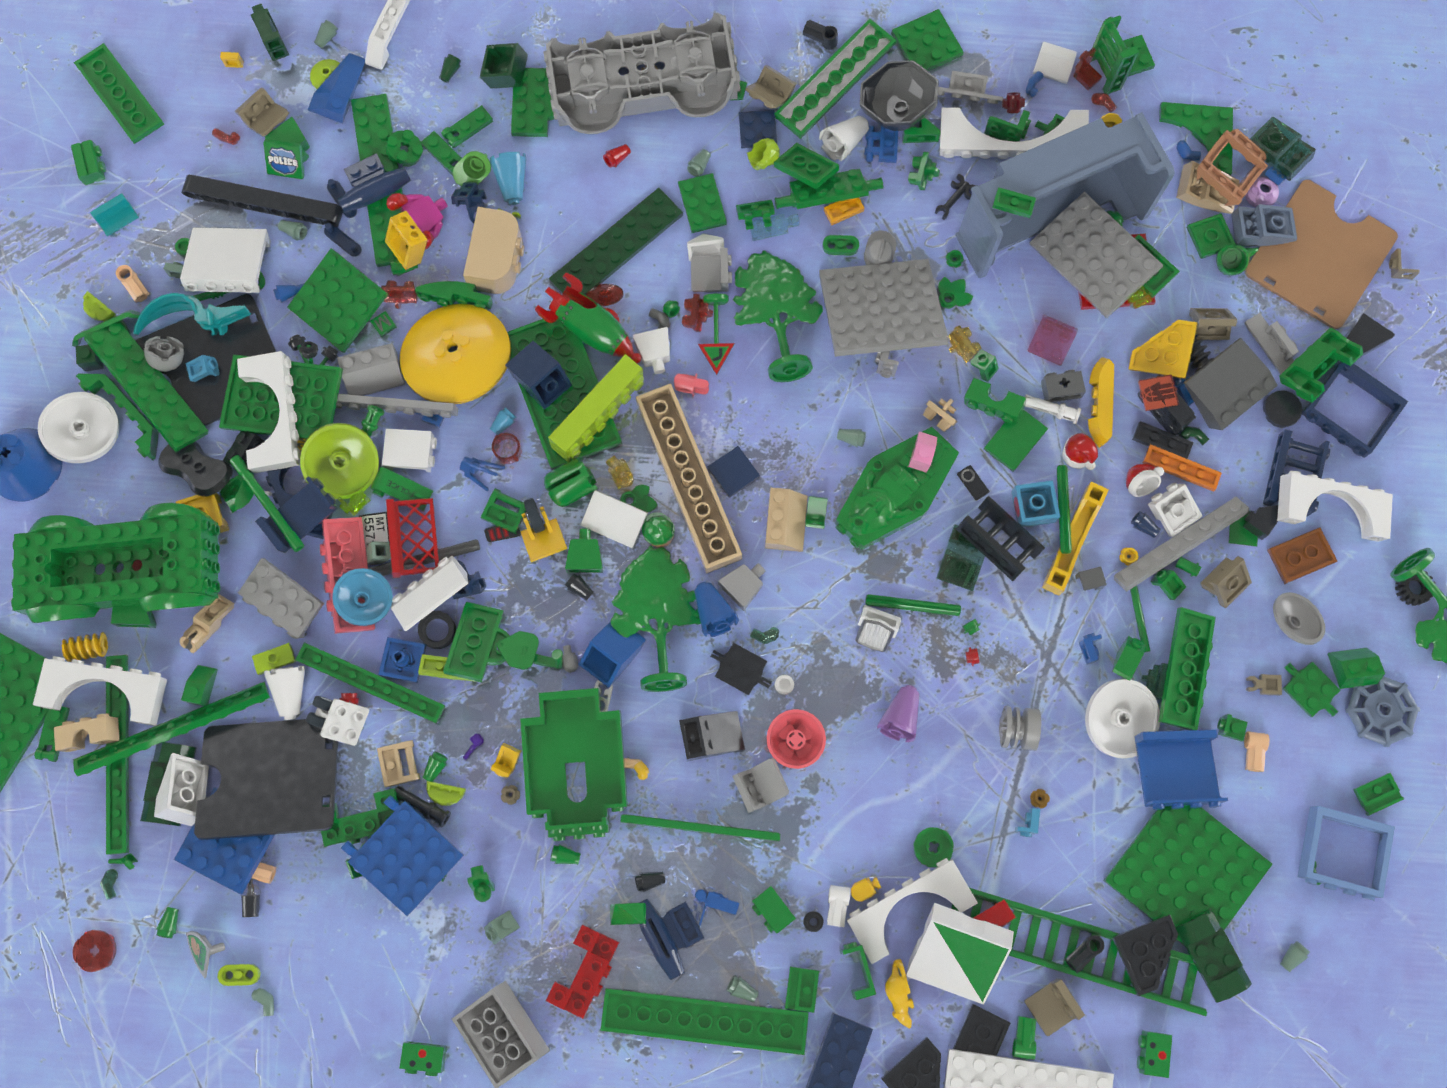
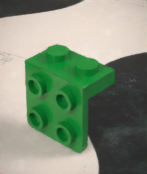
M1023 110L1018 125L990 116L984 134L1003 141L1018 142L1020 139H1025L1031 120L1028 119L1030 112Z

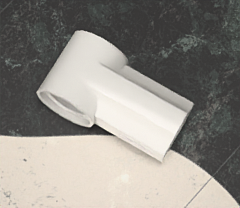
M830 885L827 925L845 927L846 910L850 901L851 888Z

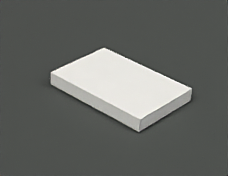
M594 490L580 526L630 548H634L648 513Z

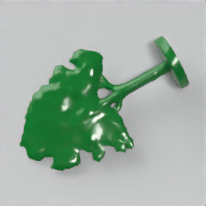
M765 250L761 254H751L747 261L749 263L748 270L742 269L739 266L735 272V285L740 288H746L742 296L735 295L733 298L737 305H744L740 313L736 312L734 316L735 324L742 326L744 324L766 322L767 325L773 327L777 334L782 357L769 365V377L775 382L799 380L812 371L813 366L811 359L806 355H790L786 327L796 320L814 324L822 314L823 307L817 301H814L812 304L809 303V300L816 295V290L808 286L807 283H804V276L801 275L800 270L795 268L794 265L788 263L785 259L781 260L767 253ZM780 313H787L786 320L781 323Z
M649 546L643 554L633 560L625 569V572L622 573L619 583L621 590L618 591V595L612 600V604L620 609L623 614L614 613L610 622L611 626L621 636L626 638L637 633L638 630L650 632L654 636L657 643L659 673L643 677L640 680V685L644 691L666 692L678 690L687 685V677L684 674L668 672L667 633L671 631L673 625H699L701 623L698 609L695 610L689 604V602H694L696 599L694 590L687 592L681 585L690 581L687 565L681 559L673 564L669 551L664 547L655 549L652 546ZM650 619H656L658 630L649 625Z
M1424 548L1400 562L1392 570L1390 576L1394 581L1401 582L1417 575L1437 600L1439 610L1433 620L1419 621L1416 625V643L1419 647L1428 649L1429 644L1433 643L1432 659L1447 663V621L1443 616L1444 609H1447V597L1423 570L1435 558V553L1431 548Z

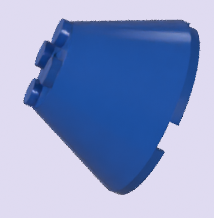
M20 428L0 435V496L8 500L25 502L37 499L50 490L49 488L55 480H58L61 474L63 462L47 452L40 441L38 429Z

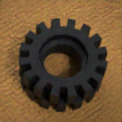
M1417 575L1405 581L1395 583L1398 584L1395 590H1399L1396 593L1397 597L1401 595L1402 598L1400 600L1402 602L1406 601L1405 604L1420 605L1431 600L1430 598L1433 597ZM1411 581H1417L1421 585L1422 591L1420 594H1413L1409 588Z

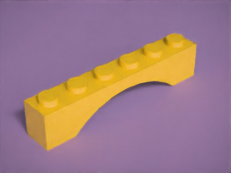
M1090 482L1086 487L1070 522L1071 553L1063 554L1059 547L1041 588L1058 596L1064 592L1081 547L1109 489L1094 482Z

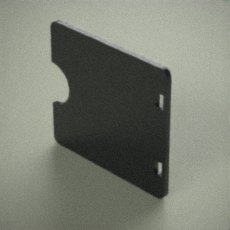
M243 294L215 307L245 306L251 315L255 313L258 322L252 323L250 317L247 316L227 325L228 330L224 335L219 333L212 335V331L203 329L196 322L195 315L136 340L143 351L145 342L156 336H160V339H167V336L173 337L183 344L184 356L182 363L176 369L160 372L169 377L172 387L204 426L221 419L233 355L251 357L276 352L256 302L250 294ZM201 355L216 358L219 375H208L196 382L190 381L186 363Z
M306 719L208 727L204 731L201 764L210 765L218 769L221 774V783L214 794L208 798L197 800L195 836L200 840L326 831L331 829L334 824L338 741L333 740L332 749H326V740L332 739L320 736L322 728L307 723ZM324 797H330L329 807H323Z

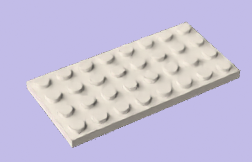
M948 1049L944 1088H1113L1114 1074Z

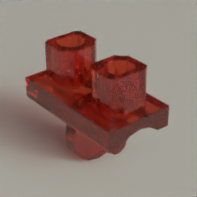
M388 280L385 286L381 285V288L388 293L384 302L395 303L396 309H400L401 304L417 303V294L413 281H406L404 286H398L397 282Z
M693 294V298L685 299L684 308L686 311H691V315H684L682 317V325L686 328H692L695 332H701L702 322H707V318L713 316V311L708 309L709 304L704 303L699 294Z

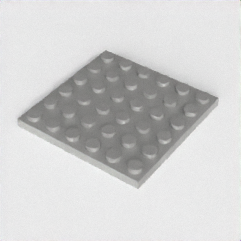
M929 259L819 270L835 357L948 345L949 339Z

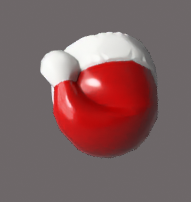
M1077 433L1065 442L1062 457L1065 463L1072 468L1081 469L1086 467L1089 470H1093L1096 467L1095 461L1098 458V449L1094 440L1088 435Z
M1137 464L1131 467L1126 475L1128 492L1134 497H1142L1154 492L1161 484L1160 477L1164 474L1163 468L1154 467L1150 464Z

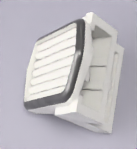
M864 605L858 622L860 628L855 641L867 648L886 652L891 639L896 637L901 618Z

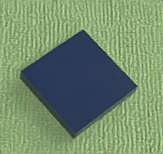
M739 446L707 466L729 498L760 478L759 473Z

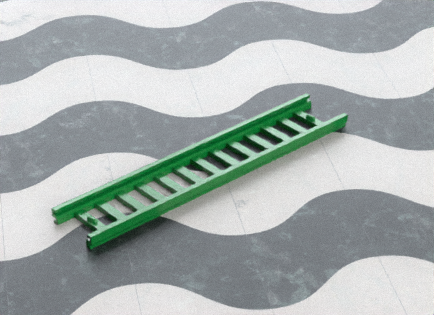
M969 888L978 904L972 906L970 917L974 918L980 914L983 900L995 905L1005 898ZM1005 899L1010 909H1013V914L1016 917L1010 922L1008 929L1014 931L1012 949L1008 956L1136 995L1126 969L1124 970L1122 982L1111 980L1118 952L1112 937L1119 935V933ZM952 904L951 909L958 911V909ZM1022 912L1033 915L1024 952L1013 949ZM1041 918L1052 921L1043 958L1032 955ZM1061 924L1072 927L1063 964L1052 961ZM1080 930L1091 933V936L1096 935L1111 939L1102 977L1091 973L1095 957L1079 973L1073 971L1065 961L1077 947ZM1090 940V949L1096 951V943ZM1171 950L1161 995L1149 992L1141 997L1207 1016L1205 1008L1190 1004L1198 971L1190 955ZM1178 961L1189 963L1181 1001L1170 998Z

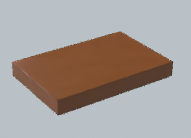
M1320 527L1267 550L1284 584L1338 562Z

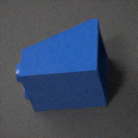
M609 622L590 641L578 665L610 688L641 651L646 639L639 633H635L628 638L623 637Z

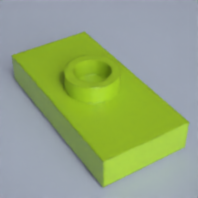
M290 643L252 656L258 675L264 674L265 670L271 671V669L281 668L296 662Z

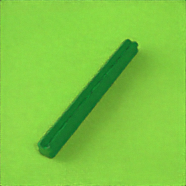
M1058 465L1057 488L1060 513V550L1063 554H1069L1072 550L1068 467L1066 465Z
M871 594L866 595L865 604L869 606L959 616L961 613V606L955 604Z

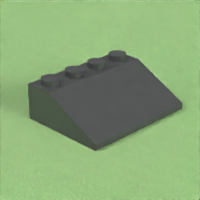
M1242 338L1236 340L1184 382L1207 426L1217 430L1225 429L1278 386L1270 370Z

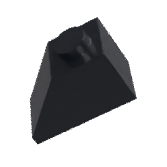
M1278 505L1259 507L1254 512L1250 511L1244 518L1246 523L1243 527L1263 540L1271 533L1278 522Z

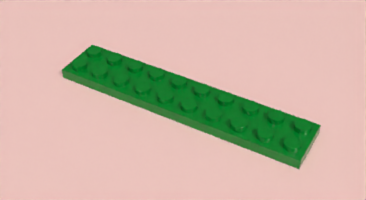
M387 94L351 99L360 161L377 153L385 172L399 169L398 162L395 164L386 154V142L393 133ZM402 187L394 193L403 194ZM389 196L367 206L377 267L390 265L389 261L396 258L386 244L385 239L390 218L401 213V208L394 211L389 210L386 205Z
M606 988L600 1031L805 1055L809 1012Z

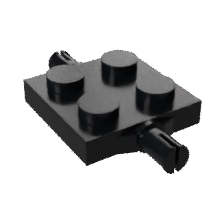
M734 642L725 655L716 650L713 651L714 654H711L710 657L720 662V667L715 677L747 695H750L753 687L758 683L767 688L770 687L772 681L762 676L763 669L768 662L767 660Z

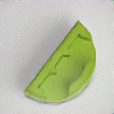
M89 291L83 296V310L90 318L96 321H105L116 316L111 309Z
M427 781L426 789L429 798L441 806L456 804L463 798L466 792L465 788Z

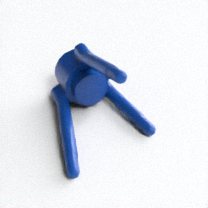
M464 457L460 464V470L465 472V477L470 478L485 491H489V488L472 474H476L478 470L494 476H498V473L481 467L479 464L505 469L504 465L478 460L474 457L472 459Z

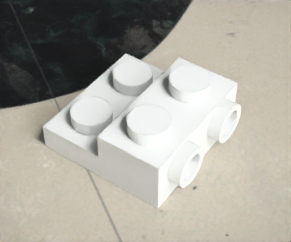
M1172 483L1168 485L1166 492L1155 494L1151 497L1152 501L1148 503L1156 520L1161 521L1170 537L1175 536L1203 517L1185 484Z

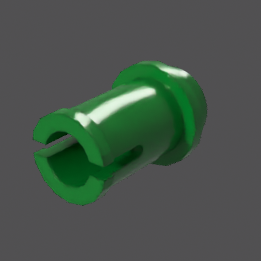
M1182 556L1175 565L1176 568L1189 573L1191 577H1197L1202 568L1199 566V563L1195 564Z

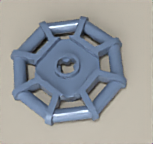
M1383 676L1377 684L1378 690L1371 694L1365 689L1376 684L1352 687L1351 699L1348 708L1345 710L1349 714L1360 738L1364 737L1382 744L1384 747H1390L1391 744L1406 737H1411L1414 734L1413 728L1420 707H1417L1405 682L1400 683ZM1384 685L1392 687L1397 690L1395 693L1388 692V690L1385 689ZM1361 694L1365 699L1362 702V708H1357ZM1401 694H1402V696H1403V698H1404L1406 704L1408 705V707H1405V706H1404V704H1403V702H1402V700H1401V698H1400V695H1401ZM1380 705L1387 707L1386 715L1380 713ZM1405 712H1409L1405 725L1402 717ZM1357 713H1362L1368 724L1365 727ZM1373 727L1374 729L1382 730L1383 736L1370 732V729ZM1394 727L1401 729V731L1390 736V729Z

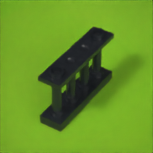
M987 496L978 507L981 512L974 519L969 515L966 516L956 530L1011 581H1014L1026 568L1022 563L1029 556L1035 559L1045 547L990 496ZM986 517H989L995 523L988 532L979 525ZM1001 529L1010 537L1003 545L993 538ZM1015 543L1024 550L1017 558L1008 552Z

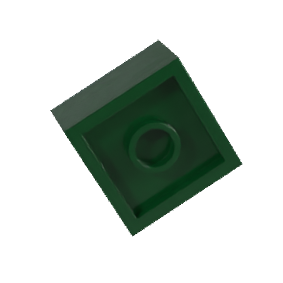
M518 43L487 45L480 78L489 88L521 87L528 54Z

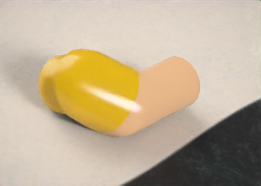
M624 758L625 768L634 769L638 773L637 777L640 780L648 778L649 769L642 760Z

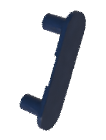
M329 179L327 190L337 205L341 206L338 198L346 192L338 181ZM357 209L349 212L343 211V214L347 218H353L357 215Z
M330 223L325 224L324 234L351 256H358L361 253L362 249L358 243L338 227H334Z

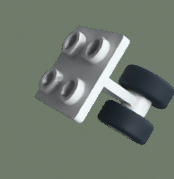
M315 696L312 704L317 707L316 712H310L306 722L322 728L320 736L355 746L368 716L369 709L339 699L330 700L325 697Z

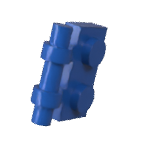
M869 126V130L865 134V140L867 141V147H865L864 152L866 161L872 162L873 156L879 155L878 162L896 163L899 131H892L881 126L880 132H875V127ZM875 140H879V147H874Z

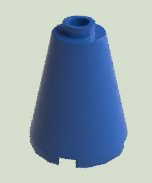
M701 582L696 586L697 588L694 590L701 629L705 637H707V634H710L711 637L722 635L731 630L730 626L733 623L735 626L738 624V615L712 583Z

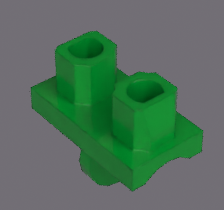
M923 152L922 156L913 157L912 166L914 169L919 170L918 172H910L908 176L909 183L918 185L920 190H925L927 180L932 181L933 177H938L940 174V170L936 168L937 164L929 158V152Z
M483 865L472 867V877L467 878L468 885L474 892V897L477 901L486 902L490 899L492 891H495L494 884L487 872H484Z

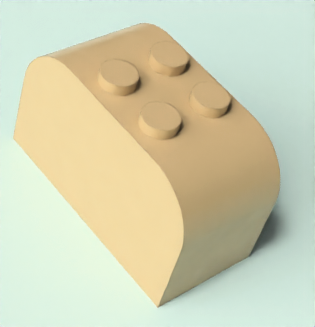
M477 208L463 274L465 282L475 284L477 291L493 294L504 293L514 285L516 275L520 273L521 262L519 260L520 256L524 255L525 247L518 222L511 213L490 208Z

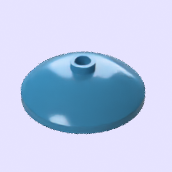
M364 568L354 569L342 575L336 582L332 594L333 605L339 616L345 621L358 626H368L382 620L389 612L393 599L388 581L378 572ZM362 598L365 602L361 604L358 602V599Z

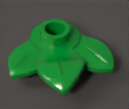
M946 277L941 279L938 290L940 292L939 303L943 308L963 307L972 301L973 295L965 293V279L955 280L952 283ZM945 298H949L951 302H946Z
M647 485L635 486L632 491H627L620 497V501L626 503L627 499L631 498L633 502L629 505L647 513L658 507L656 501L648 496L650 487Z

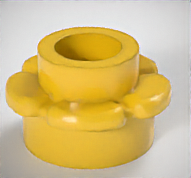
M1126 547L1121 550L1119 558L1122 563L1129 566L1137 561L1139 556L1134 548Z

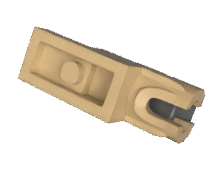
M218 594V598L211 605L204 606L193 617V624L180 638V645L191 653L196 652L220 628L221 620L234 608V603Z

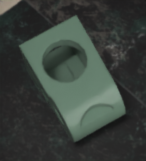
M370 542L366 548L367 564L378 565L391 559L389 542Z

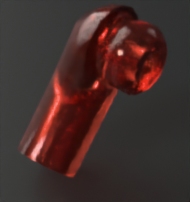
M1095 93L1091 97L1093 104L1105 106L1110 113L1117 108L1108 94Z
M218 128L212 131V135L215 138L232 145L237 144L240 140V136L236 132L228 135Z

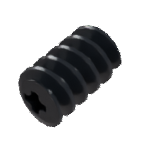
M1199 334L1195 335L1190 362H1193L1191 368H1197L1194 373L1214 359H1208L1211 352H1204L1207 345H1200L1204 340L1203 338L1196 339Z

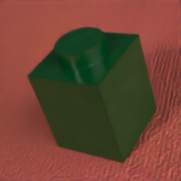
M89 345L75 346L76 364L84 371L104 369L103 362Z

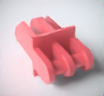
M679 373L674 377V388L676 391L692 394V397H694V393L707 394L709 392L708 381L697 378V373L695 376Z

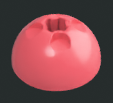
M793 709L779 714L772 721L767 732V746L772 757L778 763L788 768L800 769L812 765L820 758L826 744L823 725L813 714L804 710Z

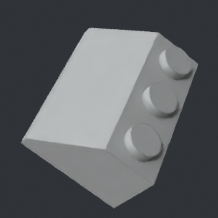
M392 343L337 358L339 367L343 369L342 378L348 395L365 396L405 385L397 351Z

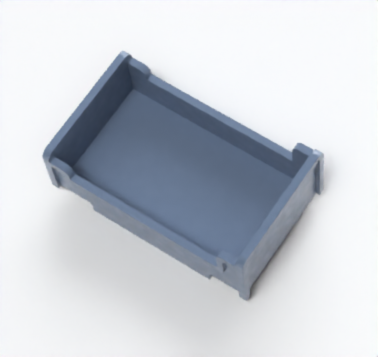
M1143 113L1137 114L1135 117L1111 128H1108L1101 118L1000 162L992 180L971 188L972 195L959 232L955 236L977 277L982 278L987 275L990 266L993 265L996 252L1039 234L1083 192L1088 194L1099 206L1111 203L1113 209L1122 216L1123 220L1137 216L1141 221L1148 218L1172 180L1175 171ZM998 187L1035 197L1036 201L1031 217L1026 218L992 208Z

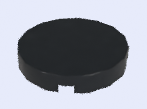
M1285 390L1272 393L1265 400L1263 406L1267 421L1279 428L1294 425L1301 418L1303 411L1299 398Z

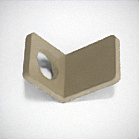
M1397 248L1391 254L1389 261L1391 278L1413 279L1420 273V270L1402 269L1400 248Z

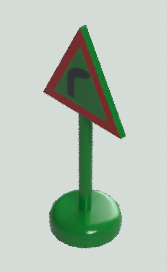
M714 293L703 296V302L706 305L714 306V344L698 345L717 375L735 343H719L718 306L727 304L729 296Z

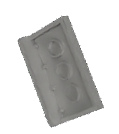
M265 558L260 559L238 592L243 597L242 600L250 605L253 604L258 608L257 611L260 614L269 616L273 619V624L288 631L287 634L294 639L304 638L307 635L305 631L324 605L321 600Z

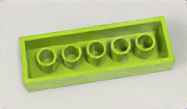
M625 354L548 437L551 448L567 462L578 457L584 445L588 446L592 442L594 434L604 429L606 426L605 422L617 415L618 408L622 404L625 405L631 399L630 395L635 390L641 389L644 384L643 368Z

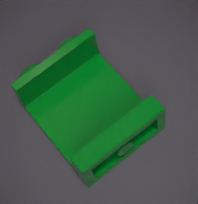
M857 942L844 944V949L840 950V954L845 955L857 951L866 986L851 990L853 998L859 1000L876 995L863 946L857 945Z

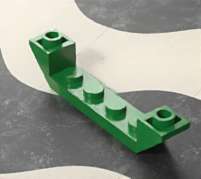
M78 373L76 375L80 380L78 384L85 392L89 390L96 394L103 388L108 395L113 394L116 397L114 402L120 408L125 407L127 410L125 414L132 421L136 420L139 423L137 427L143 435L135 441L139 447L137 451L144 458L148 456L151 460H154L156 458L159 432L107 375Z

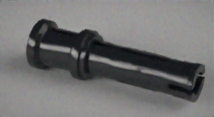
M399 785L395 788L397 799L402 802L406 801L414 809L422 813L425 819L435 821L441 828L447 823L451 815L450 811L442 810L436 806V803H429Z

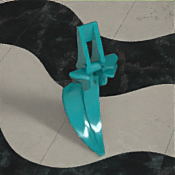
M170 293L154 299L142 310L134 326L133 333L139 335L148 324L164 315L189 310L194 311V318L203 329L211 330L212 335L218 333L224 335L228 330L227 325L251 315V313L245 306L220 308L209 304L208 308H205L192 295Z

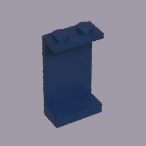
M309 476L306 478L308 484L278 509L300 540L338 509L335 505V498L323 490L325 487L318 478L314 479ZM270 516L268 518L260 517L255 521L278 551L286 553L291 549L285 536Z

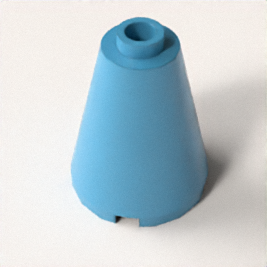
M520 152L499 153L498 158H494V155L491 156L490 164L504 201L508 202L509 205L519 204V201L523 200L526 154L523 153V156H520Z

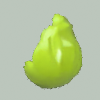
M761 139L753 144L752 150L747 152V157L755 170H761L767 166L774 165V162L780 156V149L773 139Z

